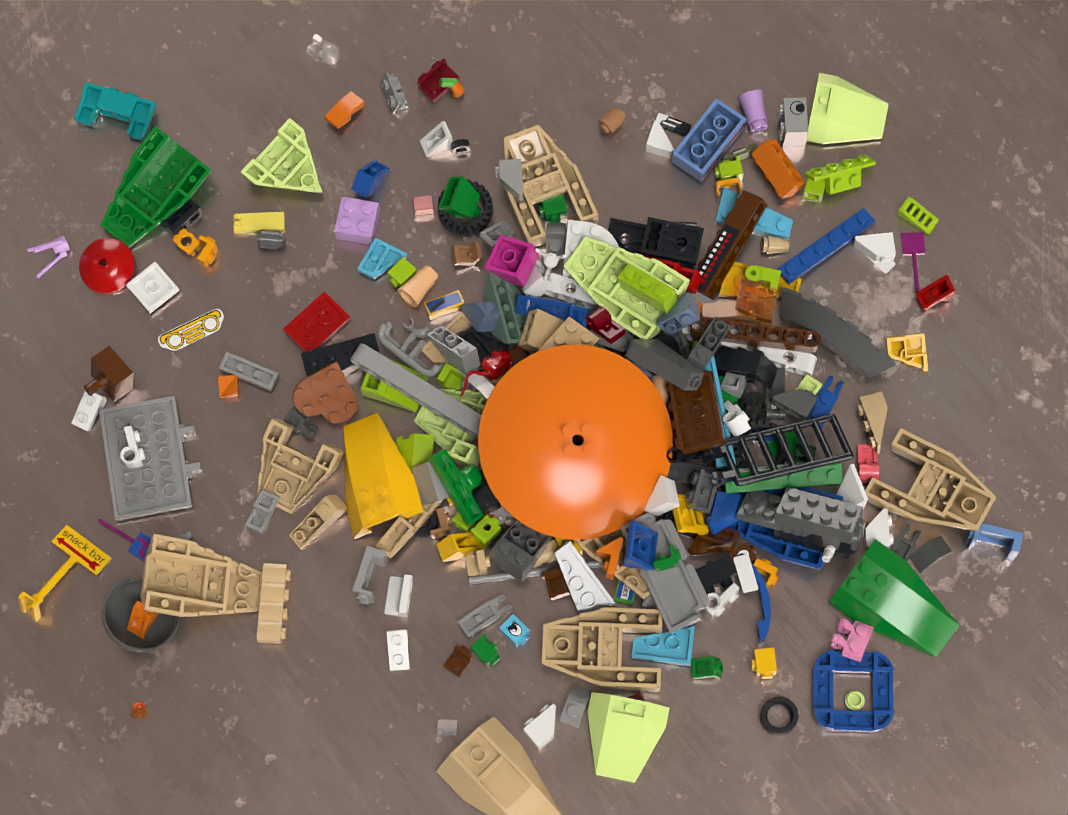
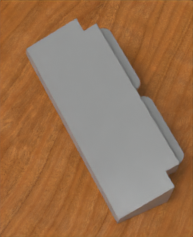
M646 513L633 520L658 533L655 561H657L658 557L664 555L672 557L669 545H674L675 549L679 548L681 554L680 566L657 572L655 568L653 571L640 569L669 632H676L703 620L699 610L707 607L706 604L709 603V597L694 566L685 562L688 553L673 522L668 519L656 521L654 515ZM630 522L621 527L626 539Z

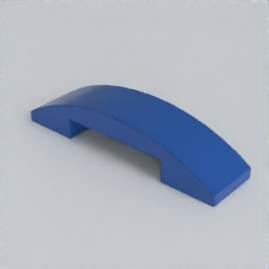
M518 294L515 313L528 315L529 311L540 309L563 321L571 317L583 327H587L586 317L589 315V308L550 298Z
M751 563L758 585L763 616L762 621H757L756 628L759 644H763L771 619L770 598L761 574Z

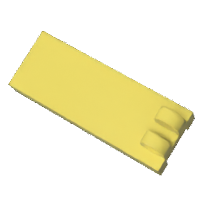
M284 212L240 213L233 215L234 234L261 233V229L285 232Z

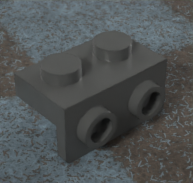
M701 468L692 474L690 480L692 487L688 491L685 501L687 502L686 508L708 515L711 512L717 487H713L711 482L713 476L706 473L705 469Z

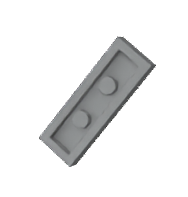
M226 352L219 366L220 371L229 375H237L239 379L270 392L279 377V373L229 352Z

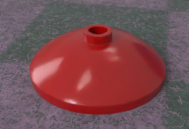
M102 238L92 242L83 251L79 261V272L83 282L93 291L102 294H111L123 289L130 282L135 271L133 253L127 245L113 238ZM106 260V265L101 266V262Z

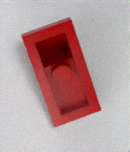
M945 275L916 292V295L923 310H928L941 301H949L956 290L949 276Z

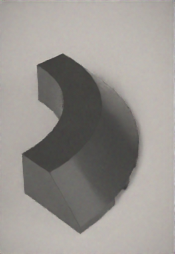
M787 288L782 289L781 318L790 328L817 332L821 337L820 343L841 357L859 375L872 377L894 367L896 363L882 348L878 349L871 344L873 339L858 331L859 328L849 320L845 322L842 318L836 316L837 312L827 306L823 307L812 298L808 301L802 298V294Z

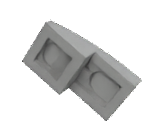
M261 490L253 505L254 509L245 524V528L263 535L275 511L279 497Z

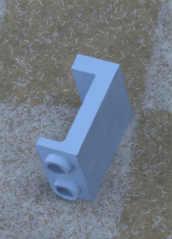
M982 523L978 531H968L965 543H968L967 549L969 550L973 548L977 540L1008 548L1005 559L1013 561L1020 552L1024 533Z

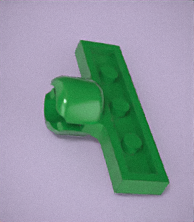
M445 448L431 456L428 460L466 526L472 525L484 516L471 493L474 488L481 484L482 475L480 471L472 465H467L458 470Z

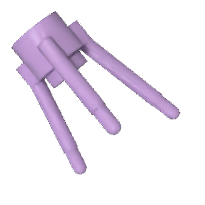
M64 236L27 249V252H39L52 247L55 254L59 253L53 261L36 275V278L43 275L61 258L67 256L66 251L70 250Z

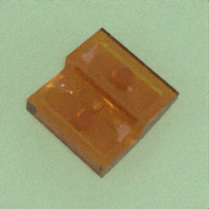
M741 279L735 310L757 321L772 324L777 291L759 288L760 282Z

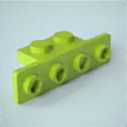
M860 155L855 159H845L840 163H830L825 167L812 168L810 171L804 172V176L813 181L826 178V193L831 195L860 187L861 169L876 165V161L867 155Z

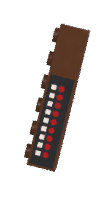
M745 190L737 197L734 207L727 214L724 224L718 229L717 236L708 246L707 253L698 264L697 271H699L702 279L697 292L713 300L768 206L762 197Z

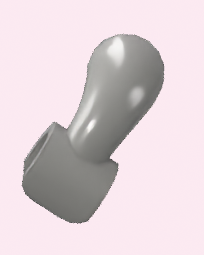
M409 318L411 326H406L403 322V328L409 331L410 334L414 332L417 338H427V334L431 332L428 326L419 329L414 328L412 318Z

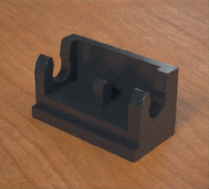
M190 198L169 219L163 220L161 225L174 237L176 234H179L178 232L181 229L185 228L187 230L203 215L201 207Z

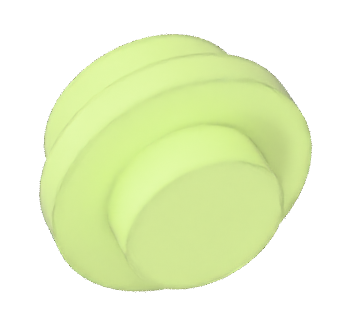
M850 691L846 695L845 705L848 709L857 711L864 706L865 698L859 691Z

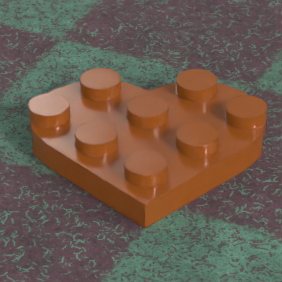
M336 361L302 379L296 384V388L293 391L292 400L294 406L308 417L322 414L326 420L336 424L347 421L357 411L355 394Z

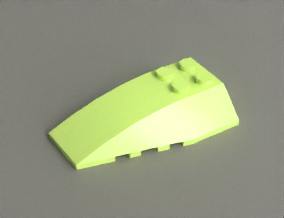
M584 237L563 266L564 269L600 307L603 306L608 310L615 322L640 339H652L662 330L657 325V322L663 315V312L622 289L617 277L629 263L673 288L677 298L685 294L690 280L659 260L649 259L641 254H634L625 251V249L615 248L607 243Z

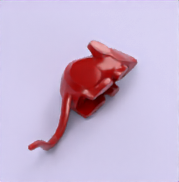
M494 350L491 358L488 356L481 362L484 372L470 371L465 377L460 397L463 396L470 375L476 374L490 379H497L502 376L505 370L508 372L513 367L509 351L500 350L497 352Z

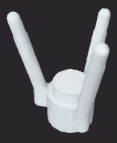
M536 248L535 251L544 257V264L547 266V271L543 278L546 281L552 268L558 265L559 260L566 258V255L547 254Z

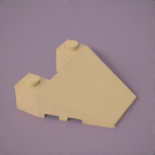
M278 418L271 419L263 436L264 446L263 454H261L262 464L261 472L259 473L257 497L261 490L279 497L276 507L292 514L337 470L345 451L329 443L322 444L317 457L314 458L287 444L294 426Z

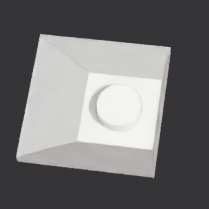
M853 463L849 466L837 495L843 496V502L859 505L864 509L868 498Z

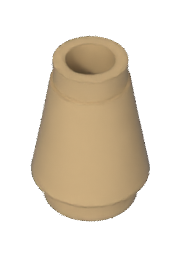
M767 235L762 237L760 249L765 254L788 252L789 241Z

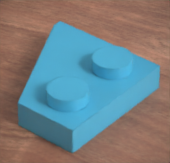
M375 238L357 271L375 280L391 269L402 257L406 259L407 253Z

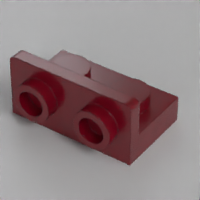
M444 58L441 61H436L432 65L431 70L420 75L417 81L418 89L432 103L436 102L450 89V87H440V78L460 80V77L447 65V61Z

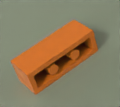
M776 139L764 141L751 153L756 165L761 167L765 173V178L772 183L776 194L781 198L792 197L806 184Z

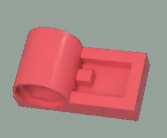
M858 444L857 473L862 484H869L872 477L879 480V464L875 448H871L870 445Z

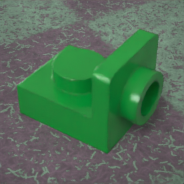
M669 545L672 557L668 555L658 557L657 561L653 562L655 570L660 572L680 566L679 560H682L679 548L675 549L674 545Z
M708 656L691 659L693 679L722 677L723 664L720 658Z

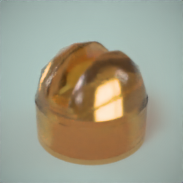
M136 703L131 709V716L137 719H145L147 716L146 706L143 703Z

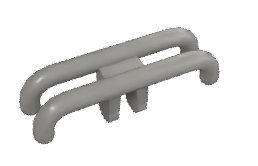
M383 323L379 326L377 331L378 340L389 351L424 377L440 374L445 364L440 363L431 368L417 357L426 344L424 340L419 341L412 352L409 351L417 336L414 332L401 345L390 334L393 327L392 323Z

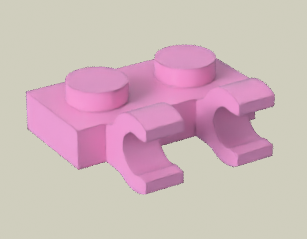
M841 618L838 623L837 632L847 634L849 637L845 640L841 635L834 634L830 647L842 650V656L861 662L874 627L855 621L854 625H852L848 620Z

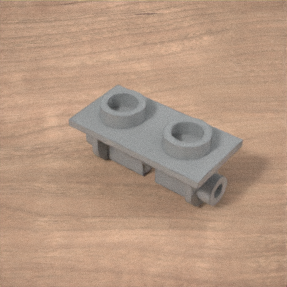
M388 72L385 73L380 86L386 95L387 105L394 114L397 108L401 110L407 108L408 102L403 92L397 93V91L402 89L398 77L395 74L388 75Z

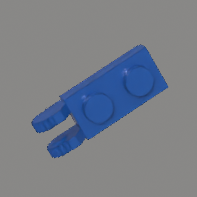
M829 375L824 387H821L816 397L818 398L807 420L830 414L839 397L838 394L844 384L843 381L840 380L833 393L827 390L833 382V376Z

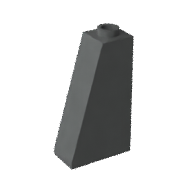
M632 339L625 355L628 359L683 390H697L704 375V372L658 339Z

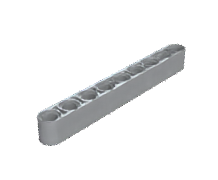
M361 343L350 359L354 365L478 440L479 424L482 415L367 345Z

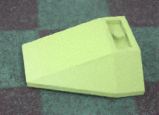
M819 73L806 141L832 144L881 139L889 103L838 76Z
M591 692L588 719L595 774L635 783L666 728L669 707L610 694Z

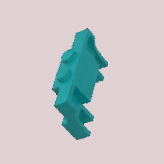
M86 82L74 118L76 122L92 127L95 125L98 114L130 123L126 132L127 136L144 141L152 127L151 121L157 105L153 101L139 98L130 92L126 94L113 87L105 88Z

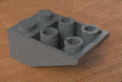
M516 519L491 550L490 562L522 582L533 569L552 537L534 531Z

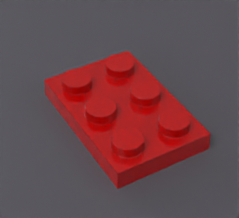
M324 291L285 326L283 331L304 352L320 348L351 317Z

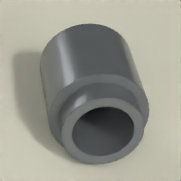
M261 229V233H257L256 244H260V248H283L284 233H279L278 230Z

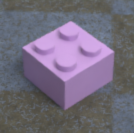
M342 197L334 230L336 239L371 245L375 238L380 215L379 203Z

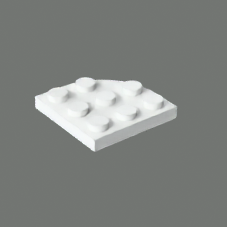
M568 220L564 252L566 258H564L563 266L584 237L607 243L615 248L619 247L618 243L610 232L597 224ZM563 267L562 276L572 277Z

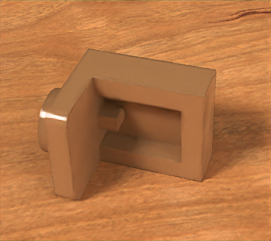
M474 242L471 245H453L451 247L453 265L474 266L481 260L482 249L479 246V242Z
M444 508L436 509L441 528L430 531L432 539L441 540L446 538L448 534H451L448 525L452 523L449 512L445 513Z

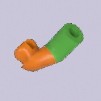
M440 78V87H450L454 97H460L464 93V88L457 79Z

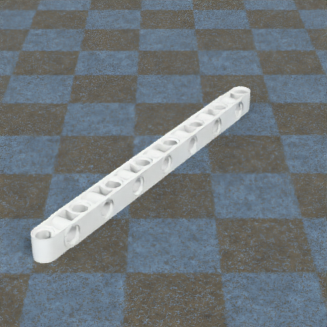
M555 273L549 274L553 285L546 289L545 295L573 304L582 301L585 307L594 311L600 307L575 279ZM568 288L575 289V292L568 293L566 292V290ZM699 324L692 326L696 330L702 328ZM688 326L682 329L683 334L689 341L700 340L689 335ZM732 329L730 331L734 335H738L740 333L738 330ZM722 342L720 346H728L731 349L741 347L747 351H752L747 348L748 345L729 342ZM755 346L757 350L763 351L764 355L777 368H785V371L801 376H806V374L812 376L817 362V357L813 354ZM789 356L793 361L786 362L783 358Z

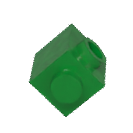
M563 194L541 202L539 212L541 217L544 216L545 222L556 223L561 219L567 218V207Z

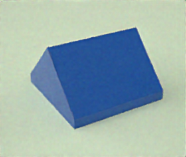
M631 521L627 531L623 567L653 571L658 533L635 521Z

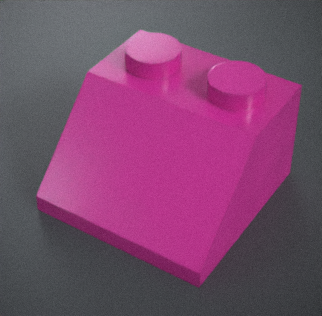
M500 235L486 263L485 269L508 283L525 287L540 254L535 251L536 248L533 244Z

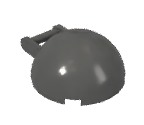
M128 577L117 582L105 596L102 606L104 629L118 646L126 650L139 653L155 651L174 637L178 630L180 617L158 613L144 639L127 630L133 606L137 601L142 603L140 597L142 579H129Z

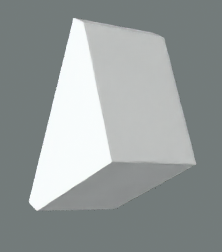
M656 120L653 123L646 144V152L672 159V153L675 150L659 121Z
M442 121L420 140L426 157L451 148L452 136L445 121Z
M660 475L644 510L656 516L680 506L675 481Z

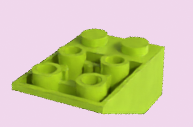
M395 362L396 364L405 368L409 372L428 382L429 377H424L415 370ZM366 373L361 386L362 396L417 413L419 407L417 402L371 374Z

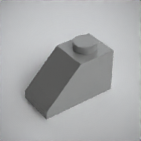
M522 159L499 160V167H495L496 178H500V185L518 201H523Z
M574 684L562 711L560 722L579 728L589 703L591 692L593 691Z

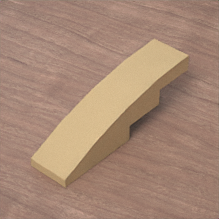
M443 500L423 505L424 512L412 517L405 518L399 516L376 544V547L386 551L387 556L392 558L425 523Z

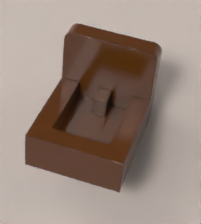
M549 568L547 572L541 574L542 578L546 580L550 599L556 600L570 595L560 568Z

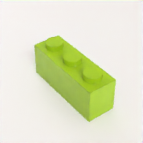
M629 263L617 277L622 289L665 314H668L678 300L673 288Z

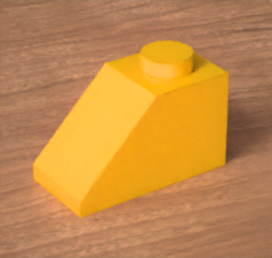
M471 532L450 534L436 544L443 562L458 560L472 555L476 551L484 550V546L471 535Z

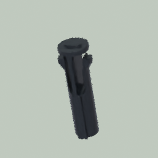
M671 447L667 452V459L670 463L684 462L701 458L703 452L700 450L683 454L677 447Z

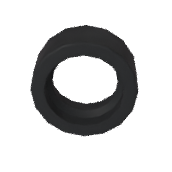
M782 696L773 697L767 700L761 709L760 722L769 734L784 736L790 733L797 724L798 709L788 698ZM783 705L788 708L791 719L787 726L777 728L769 723L767 714L771 707Z

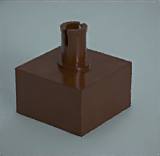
M108 346L91 358V376L94 380L84 385V389L89 396H92L102 388L116 402L133 390L134 373L116 352Z

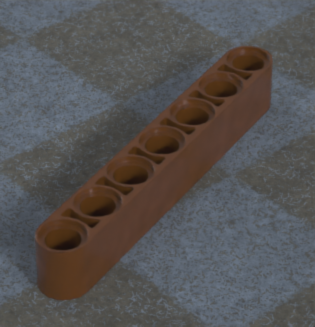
M700 316V320L688 326L689 335L700 339L714 318ZM721 319L731 326L722 342L804 353L816 352L821 342L820 335L815 331ZM699 324L702 328L696 330L692 326ZM732 329H737L740 333L738 335H734L730 331ZM757 332L759 336L752 337L749 333ZM774 334L778 339L772 340L769 338V335ZM795 337L797 341L792 343L787 338ZM812 339L816 344L810 345L807 343V340Z

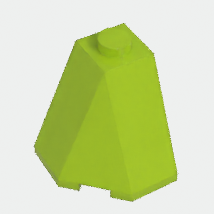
M414 433L410 434L408 439H404L403 436L396 437L398 450L405 458L411 471L413 467L430 462L428 459L435 454L436 444L434 435Z

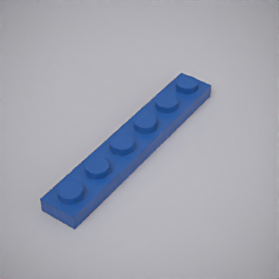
M864 208L778 267L777 270L781 271V277L790 285L854 240L855 236L861 235L875 225L876 220Z

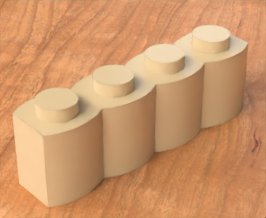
M263 563L257 627L258 643L282 644V639H286L287 629L283 627L284 620L288 619V608H285V603L290 598V589H287V581H291V570H288L287 564Z

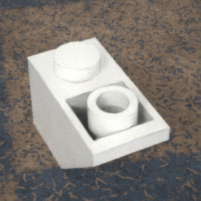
M887 508L883 509L865 528V552L875 539L889 549L890 545H893V533H889V526H892L891 514H888Z
M554 703L550 707L549 705L544 706L539 711L540 715L534 719L532 717L524 724L523 733L538 750L554 738L556 706Z

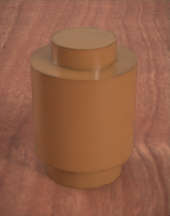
M618 107L610 109L598 121L599 129L604 134H612L624 122L625 114Z

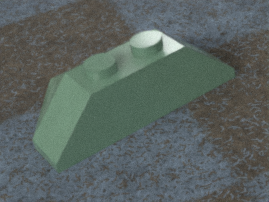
M489 273L487 274L482 300L483 302H493L501 313L491 334L505 344H519L527 319V315L515 313L518 294H521L515 284L508 283L495 274Z

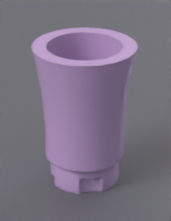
M752 90L738 96L750 131L753 133L767 129L768 119L765 112L763 91Z

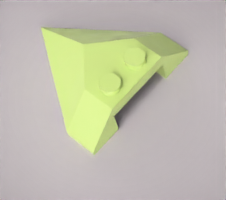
M290 118L277 131V136L255 160L252 159L241 171V174L255 185L322 193L304 129Z

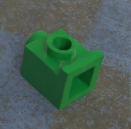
M483 634L470 648L486 667L490 664L493 666L501 657L496 652L498 650L496 645L492 641L488 643L487 635Z

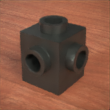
M752 391L738 398L739 408L748 416V422L767 417L765 394Z

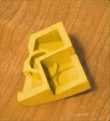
M924 333L886 337L887 352L892 359L920 368L923 371H928Z

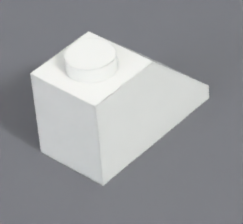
M893 232L855 236L853 246L873 261L888 263L894 260L896 251Z
M537 259L525 287H522L526 295L541 297L547 291L546 289L553 285L549 277L546 281L543 279L547 270L540 259Z

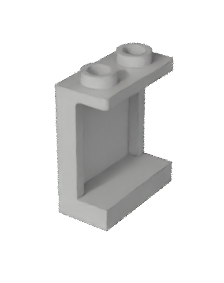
M369 546L366 547L352 590L355 599H358L357 602L364 605L374 604L373 592L367 591V587L374 566L378 565L386 568L388 563L386 551Z

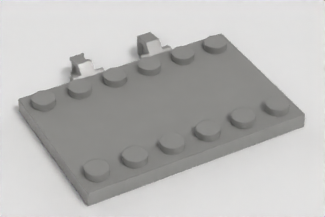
M170 396L99 410L115 520L120 521L193 507L188 478H193L192 474L201 473L202 467L200 462L189 464L188 460L185 461L183 442H186L185 438L197 435L194 426L185 427L184 424H180L176 397ZM130 425L135 431L138 430L141 439L138 442L139 449L143 448L145 454L144 466L139 468H128L120 457L122 449L129 446L124 427ZM135 454L128 455L126 460H133Z

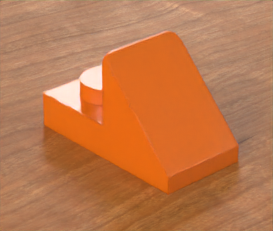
M619 537L596 550L595 556L610 559V561H605L603 569L604 572H607V579L613 580L624 538Z
M137 601L133 606L127 630L144 639L158 613L144 611L142 603Z

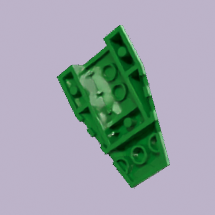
M155 126L132 155L128 169L125 170L122 176L123 180L120 186L117 187L115 197L112 203H110L100 226L130 248L189 201L212 170Z
M876 539L828 601L852 620L874 627L873 631L937 657L960 626L912 567Z

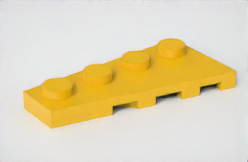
M734 262L722 283L719 297L782 298L783 288L799 292L802 278H798L788 285L780 277L777 294L770 293V287L761 285L750 286L746 283L745 271L751 265Z

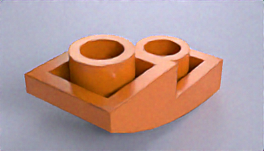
M353 92L348 93L326 114L325 120L339 129L351 121L352 114L364 107V100Z

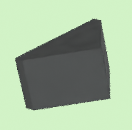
M939 536L925 543L909 558L919 572L922 573L952 553V550L943 537Z

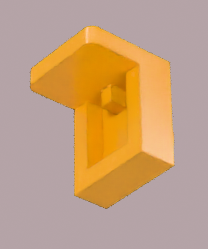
M200 235L198 239L201 245L204 246V249L197 259L201 266L207 268L215 260L218 248L214 239L209 236L203 237Z
M757 558L754 566L760 574L769 577L766 583L767 589H769L770 585L775 586L779 575L776 574L778 568L772 566V563L762 558L760 560Z

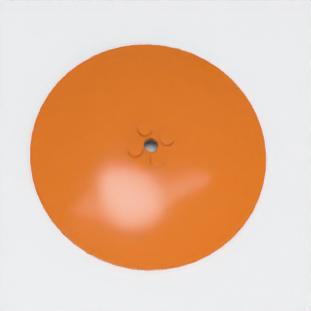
M555 346L536 352L518 362L500 379L492 390L483 409L479 424L478 452L480 464L487 484L495 498L511 516L523 525L555 538L585 540L601 537L620 530L622 526L637 519L645 512V507L660 475L667 477L671 464L667 459V452L673 447L672 426L668 410L657 388L629 360L616 353L595 346ZM574 435H580L583 438L582 445L576 446L573 444L572 438Z

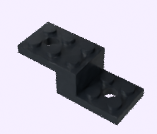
M648 217L647 225L611 218L608 232L615 238L619 248L625 249V251L634 254L638 253L643 255V257L661 258L696 266L704 228ZM628 236L631 241L624 244L620 241V238ZM679 239H683L687 242V245L679 247L676 242Z

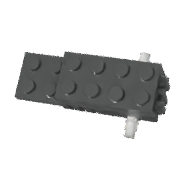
M787 487L783 497L762 491H749L737 513L738 520L774 529L775 540L780 541L781 539L786 543L792 542L794 545H802V547L823 552L822 560L826 563L830 562L833 555L848 559L849 555L856 552L859 548L860 539L863 538L866 524L862 519V506Z

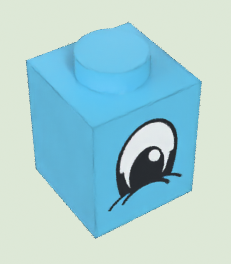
M514 614L499 627V631L516 648L519 645L523 646L530 639V630Z

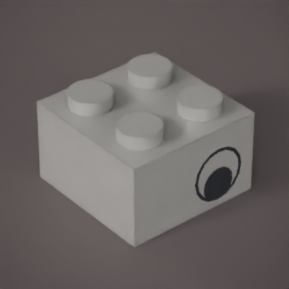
M806 97L784 98L783 104L779 105V141H782L783 147H804L808 135Z

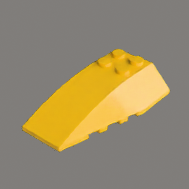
M379 413L343 426L345 505L348 507L347 514L354 539L372 533V526L399 515L409 518L424 512L413 472L409 469L405 458L399 452L397 444L391 438L390 432Z

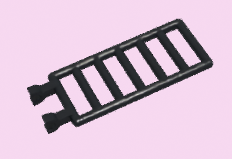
M835 414L725 439V445L702 450L704 464L724 457L729 469L726 472H712L713 479L711 482L714 488L734 481L736 486H743L854 458V454ZM831 422L844 454L833 455L820 424ZM813 427L826 458L815 460L803 434V428ZM795 432L806 457V463L796 464L783 433ZM776 435L789 467L778 469L765 437ZM757 439L770 471L759 473L746 442ZM739 444L751 476L740 477L728 446Z

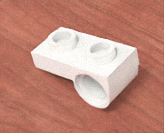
M85 391L71 424L86 431H91L99 410L104 408L107 398L97 392L89 396Z
M729 400L726 401L724 408L727 414L723 417V421L731 434L739 436L751 429L747 423L749 418L745 412L741 411L737 404L733 405Z
M131 425L124 427L129 446L122 449L120 457L128 468L144 466L145 454L143 448L139 449L138 442L141 441L138 430L135 431ZM135 454L133 460H126L128 455Z
M733 583L720 597L715 593L707 594L709 600H714L717 606L714 608L708 606L703 610L706 612V615L710 619L714 616L718 618L726 610L724 606L728 602L732 604L739 597L737 593L740 588Z
M407 629L388 630L387 643L390 671L410 669Z

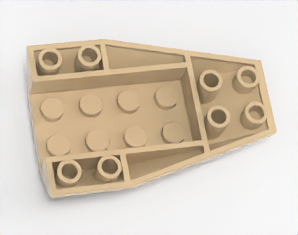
M495 717L480 725L436 771L465 802L486 815H562L522 745Z

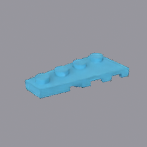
M725 187L723 188L715 224H724L727 214L734 207L736 199L740 194ZM766 208L753 232L789 240L793 220Z

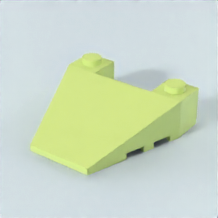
M439 389L482 415L487 398L480 392L465 390L463 396L460 397L462 391ZM422 406L414 422L427 435H434L435 443L441 449L445 448L451 459L459 466L466 467L467 465H472L477 468L480 459L478 448L471 444L474 437Z

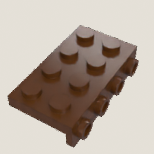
M712 371L704 372L701 384L697 390H683L668 381L666 391L671 397L669 409L674 415L672 426L677 433V437H675L677 449H680L683 454L725 445Z

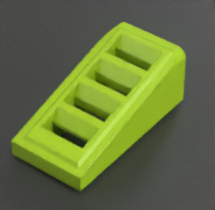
M911 197L906 199L897 214L927 235L931 233L939 221L938 218ZM908 207H911L912 209L908 213L906 210ZM915 211H917L918 214L914 218L912 215ZM923 215L924 219L919 222V218ZM927 220H931L929 225L925 227L924 224L927 222Z

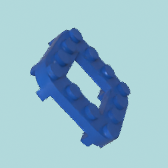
M828 650L821 654L813 666V716L817 725L828 731L879 732L885 729L894 716V667L890 660L878 651L864 652L861 662L842 656V651ZM833 672L872 673V711L834 710Z

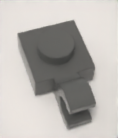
M295 406L290 409L284 419V422L294 426L293 431L296 433L302 431L307 438H310L312 434L316 435L319 430L316 425L308 423L309 417L301 413Z

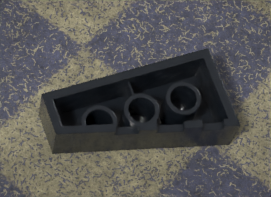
M375 333L301 353L307 377L334 361L338 363L345 377L350 375L351 372L359 368L350 359L361 343L380 353Z

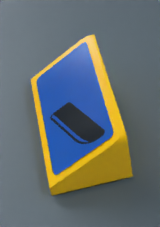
M459 290L424 302L430 320L458 311L461 305L465 304Z

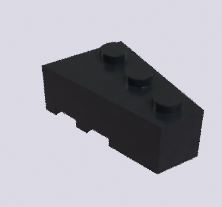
M724 345L717 349L714 359L718 376L723 377L726 375V372L743 375L748 380V384L754 385L755 382L763 383L765 388L772 389L778 368L764 355L763 351L757 349L747 351L741 347L731 349Z
M728 551L722 554L723 558L714 562L709 560L706 562L707 565L695 569L707 594L715 593V590L721 587L723 589L729 588L736 579L737 570Z

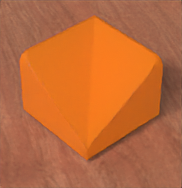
M237 375L218 376L220 398L239 397V379Z

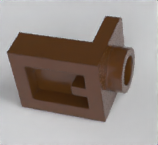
M456 645L443 667L460 678L473 660L471 650L463 645L461 647Z

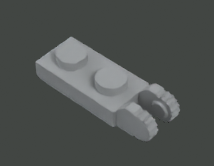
M500 594L493 600L487 601L457 622L468 639L513 608L511 603L506 604L498 611L494 607L504 601L506 598L504 594Z

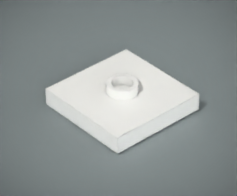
M156 262L152 263L126 284V287L150 314L179 291V288Z

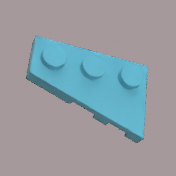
M695 626L673 633L665 632L635 637L631 659L690 666Z

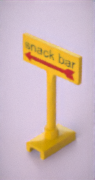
M68 525L51 542L69 555L70 558L38 593L29 596L23 591L18 596L21 612L31 611L34 622L41 618L39 605L43 602V598L76 562L97 576L112 560L110 556Z

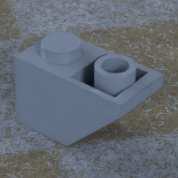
M687 293L678 298L668 314L663 313L657 325L665 334L672 335L700 320L699 304Z

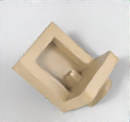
M484 550L476 551L477 556L466 558L469 577L487 574V567H490L489 555L485 556Z

